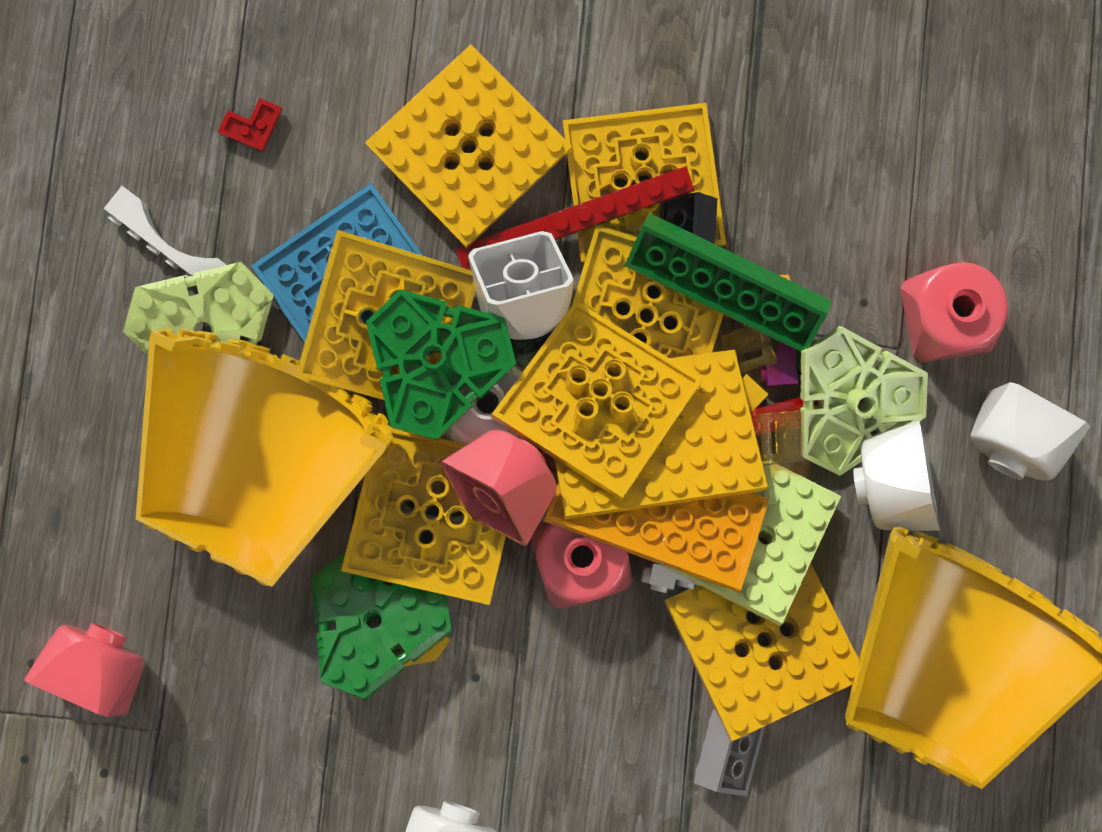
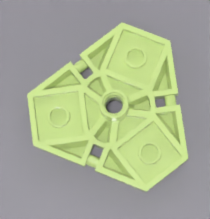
M242 262L193 273L194 276L187 278L179 276L135 287L123 332L147 356L149 338L152 331L172 329L173 333L177 335L180 329L197 332L198 324L203 322L210 325V333L217 334V340L228 342L229 339L238 341L241 335L248 337L249 343L257 345L258 340L261 341L274 296ZM197 285L199 294L189 296L187 288Z
M842 326L836 327L811 344L808 349L801 351L800 399L803 400V407L800 408V455L841 476L862 461L861 447L865 440L926 418L928 373L888 351L882 352L881 347ZM814 400H818V406H813ZM876 430L877 433L872 436L870 432Z

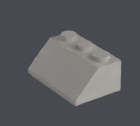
M713 709L705 741L702 745L699 764L696 768L694 783L715 792L747 796L765 726L730 742L716 710Z

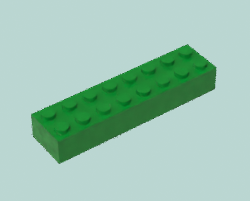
M651 213L643 223L624 265L799 351L810 347L829 312L832 302L828 298Z

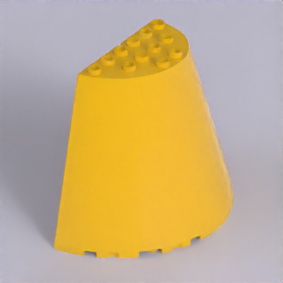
M172 329L152 331L149 338L136 520L142 522L148 529L158 530L166 534V537L170 540L180 541L188 545L189 549L195 552H203L205 550L211 554L210 557L213 561L225 563L233 567L235 572L249 575L255 578L259 584L272 587L386 451L393 438V435H391L393 432L392 427L389 426L387 418L381 413L376 415L371 410L372 403L357 392L349 390L346 392L342 388L296 376L299 360L285 354L280 359L277 358V355L269 354L271 350L269 348L257 346L240 339L238 341L229 339L228 342L217 340L218 335L210 332L180 329L177 335L173 333Z
M904 526L894 527L889 537L845 713L846 725L856 732L862 730L868 733L873 740L879 743L885 741L891 744V747L901 754H905V752L914 753V759L921 764H932L942 774L946 776L952 774L966 786L971 787L974 785L983 789L1102 679V637L1098 636L1099 632L1087 625L1068 610L1064 609L1060 613L1061 609L1055 606L1053 601L1046 598L1045 595L1027 586L1015 577L1012 579L1002 574V570L948 542L946 544L938 543V538L932 535H927L921 531H915L911 535L908 534L909 529Z

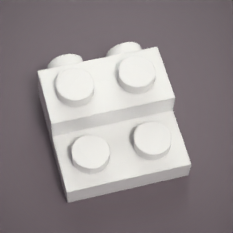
M650 563L649 568H644L641 582L651 584L650 589L667 593V588L674 590L676 580H678V586L694 589V585H699L664 566Z

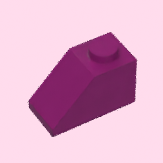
M781 343L764 362L763 367L760 368V380L765 382V388L792 387L798 384L795 348Z

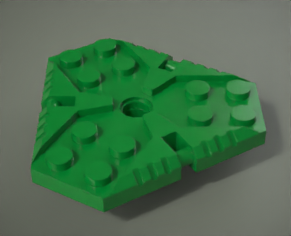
M400 289L366 321L376 367L382 373L383 378L379 380L390 426L393 429L438 441L473 407L472 403L478 397L482 399L487 392L517 365L504 317L460 305L452 308L448 306V302ZM446 316L453 318L451 325L444 324ZM440 353L442 358L439 363L433 365L428 362L431 354ZM399 367L400 374L392 375L391 369ZM467 385L471 391L464 397L460 390Z
M345 551L311 577L315 625L319 628L316 638L320 678L323 685L366 701L405 670L403 665L409 660H412L414 663L452 633L450 611L446 595L394 583L391 587L386 585L387 582L342 572ZM373 620H382L379 627L370 628V623ZM336 624V629L329 630L328 625ZM401 647L404 652L396 657L393 652Z

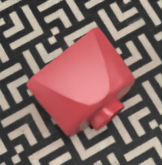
M967 262L949 264L907 279L900 288L912 354L917 361L925 363L987 353L994 349L1007 320L1008 303L1002 284L987 269ZM953 303H956L962 309L963 317H960L954 311Z
M502 430L488 431L440 462L444 473L467 513L475 520L523 546L528 544L557 493L554 476L537 448L526 440L518 439L514 435Z
M547 522L540 523L531 537L549 604L558 609L583 604L628 589L633 580L629 556L626 551ZM577 546H588L592 550L594 559L590 566L579 568L573 564L571 553Z
M91 623L88 630L70 625H62L54 632L24 680L33 686L105 717L122 716L128 713L145 661L141 655L123 646L127 637L96 623Z

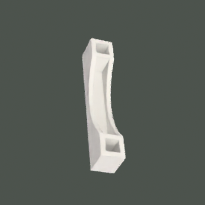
M123 186L120 187L104 207L110 213L108 218L119 227L122 224L126 225L129 228L128 234L137 241L141 238L147 241L146 247L157 256L160 252L167 257L166 263L176 270L181 267L186 271L184 275L186 278L194 276L193 273L226 266L218 258L193 257L169 246L156 231L150 218L148 206Z

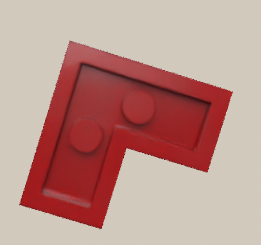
M259 98L250 119L227 110L218 133L221 136L264 153L283 109L278 105Z

